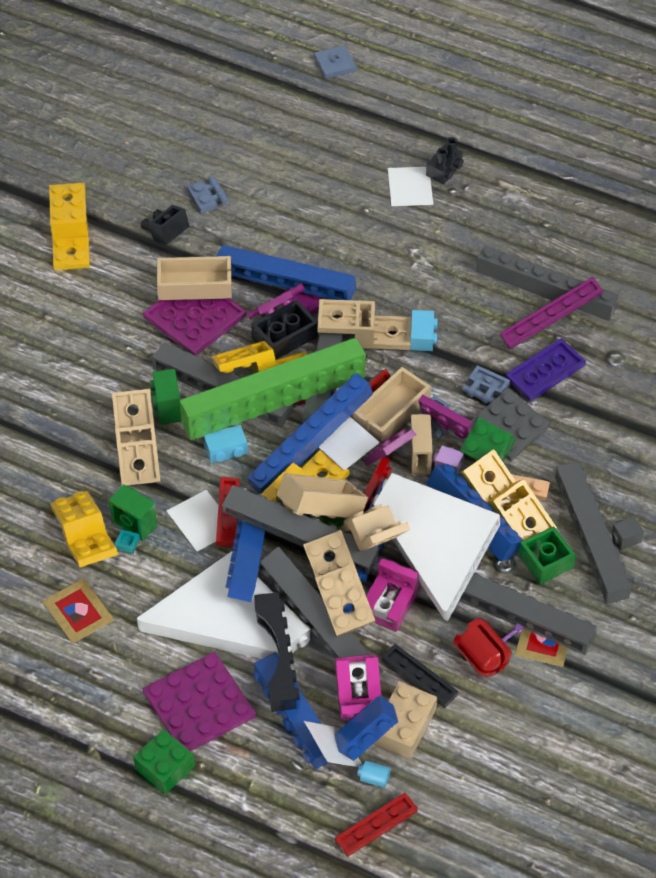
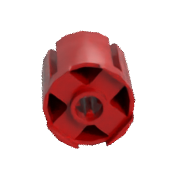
M477 618L467 624L469 628L461 636L459 634L456 635L453 645L480 676L485 678L494 676L501 672L509 663L512 655L511 649L486 620L483 621L482 618Z

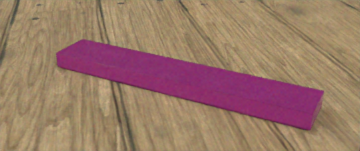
M591 277L502 331L500 337L511 350L603 293V290L594 277Z

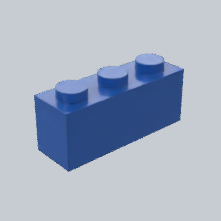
M377 696L335 734L339 752L355 761L398 723L394 705L381 696Z

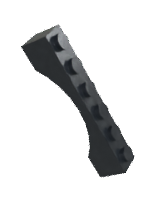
M278 592L254 595L257 623L272 637L279 654L278 666L268 683L271 712L296 709V701L300 700L299 689L294 688V682H297L296 671L291 670V664H294L293 653L288 652L291 642L290 635L285 634L288 624L287 617L282 616V612H285L284 600L279 599Z

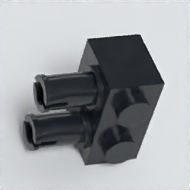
M449 137L446 143L441 148H438L437 153L426 165V176L444 184L453 177L457 169L462 167L464 162L462 159L463 152L457 149L456 138Z
M173 204L165 211L156 209L153 212L152 221L144 219L141 222V229L150 231L153 241L163 245L169 244L190 227L186 210Z

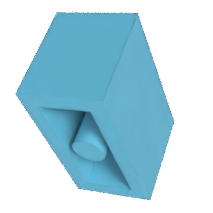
M412 310L410 350L433 351V344H437V333H434V329L437 330L438 319L434 318V311Z
M241 425L204 435V445L211 463L222 462L226 459L248 454L247 440Z

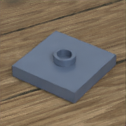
M346 45L314 52V57L325 79L357 71V66Z

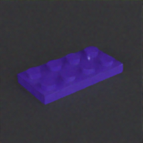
M560 338L505 374V378L509 379L510 384L531 402L586 365V360Z

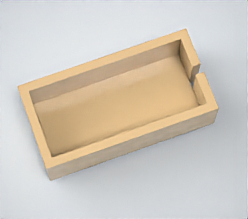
M231 256L157 258L158 300L232 298Z
M401 367L353 413V419L378 440L380 445L411 419V415H415L420 410L418 400L422 394L428 398L431 397V386Z
M293 474L283 475L277 492V496L283 501V504L292 508L295 514H311L315 517L325 515L330 518L342 517L347 519L363 511L368 499L365 494L356 489L348 480Z

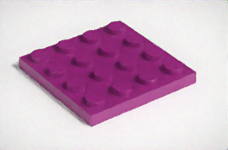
M230 298L159 300L143 312L144 319L194 356L202 352L247 316V311Z
M215 651L142 688L143 694L168 733L190 752L256 718V712Z

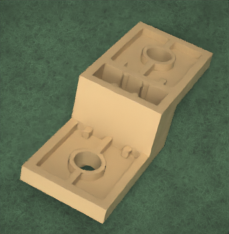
M319 299L318 333L355 334V338L362 348L410 350L411 317L375 316V301ZM334 315H340V316H342V317H341V318H334L333 316H334ZM389 331H395V332H397V333L392 335V334H389L388 332H389Z
M150 389L112 393L121 484L132 486L161 482ZM136 405L139 409L138 413L130 415L127 411L129 406ZM136 460L144 461L145 466L142 470L134 468L133 464Z
M381 504L370 508L365 513L361 511L343 521L344 525L339 528L344 533L352 532L359 552L397 538L410 530L408 522L403 524L400 521L395 522L389 505L382 507Z
M339 530L303 544L337 637L376 622L342 531ZM326 552H334L335 559L331 562L325 561L324 555ZM347 604H352L355 607V611L351 615H346L343 612L344 606Z

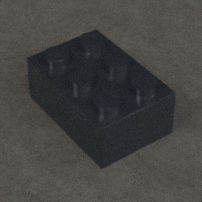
M295 300L252 323V339L256 343L265 341L273 349L275 360L317 338L318 322L298 300Z

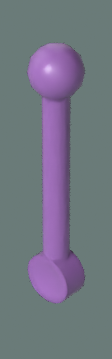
M516 624L515 629L502 638L505 642L515 633L522 632L523 626Z

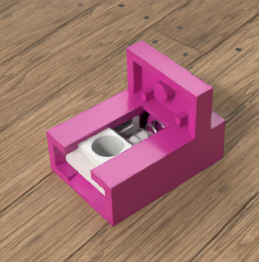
M383 558L380 560L378 576L366 595L376 620L374 623L395 632L398 631L421 589V583L418 580L419 573L411 568L397 565L394 561H388Z
M376 654L335 658L339 716L341 720L345 719V722L352 720L377 696H381L379 663ZM356 667L363 669V673L359 677L352 676V671ZM363 681H366L367 695H362L365 692L363 691ZM351 682L354 683L353 687L355 688L354 690L357 694L355 696H352L351 693Z

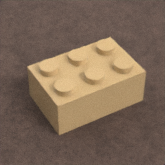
M399 681L389 699V702L394 705L398 723L374 744L411 760L436 711L437 697Z

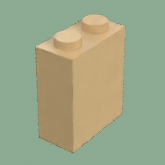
M424 414L411 415L410 430L413 429L416 433V436L410 439L411 475H431V417Z

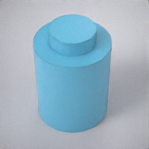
M365 761L364 764H360L357 776L360 777L361 782L386 788L391 767Z

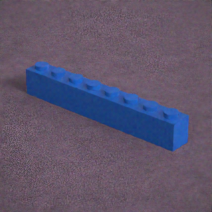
M222 245L215 256H231V276L289 290L302 283L305 290L301 291L302 293L331 300H351L357 289L355 275Z
M355 373L247 477L251 488L258 494H262L292 463H295L297 466L302 464L373 395L370 383Z

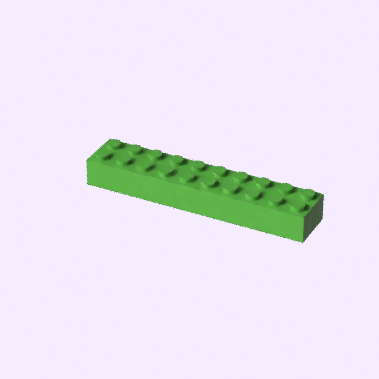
M353 338L180 400L182 425L189 439L193 440L213 432H218L226 427L237 425L240 422L254 419L262 414L273 412L276 409L290 406L298 401L307 400L312 396L323 394L334 388L342 387L355 373L365 378L366 353L358 340Z

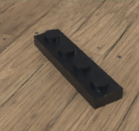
M394 644L382 656V662L419 690L436 696L437 703L444 709L458 696V690L397 644Z

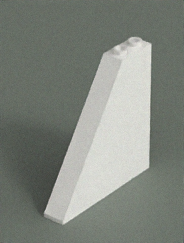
M392 473L389 479L384 481L382 491L379 495H376L373 505L381 504L382 507L389 505L395 522L400 521L401 524L408 522L410 530L392 540L410 568L419 573V582L443 619L448 621L500 526V514Z
M232 551L137 618L138 629L141 632L260 659L275 652L279 656L277 646L272 637L257 623L254 606V595L273 593V591L257 577L252 602L227 597L229 589L225 588L227 577H231V575H228L230 563L234 564V562H230ZM284 603L285 612H282V616L287 617L288 624L285 634L290 635L291 642L288 652L294 653L298 648L308 644L310 628Z

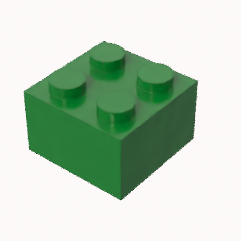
M175 369L152 372L153 380H150L151 391H154L151 392V398L155 406L153 407L155 418L159 417L160 425L182 422L181 399Z
M479 417L460 451L468 458L477 461L494 449L502 462H504L516 439L512 434Z
M123 484L109 499L113 524L123 530L140 534L141 541H144L156 528V508L151 498L144 497L136 489L129 488Z
M554 526L520 542L519 557L540 585L574 568L576 554Z
M165 729L133 756L135 769L164 795L195 767L194 754Z

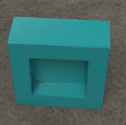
M121 529L114 545L119 551L134 554L140 540V534Z

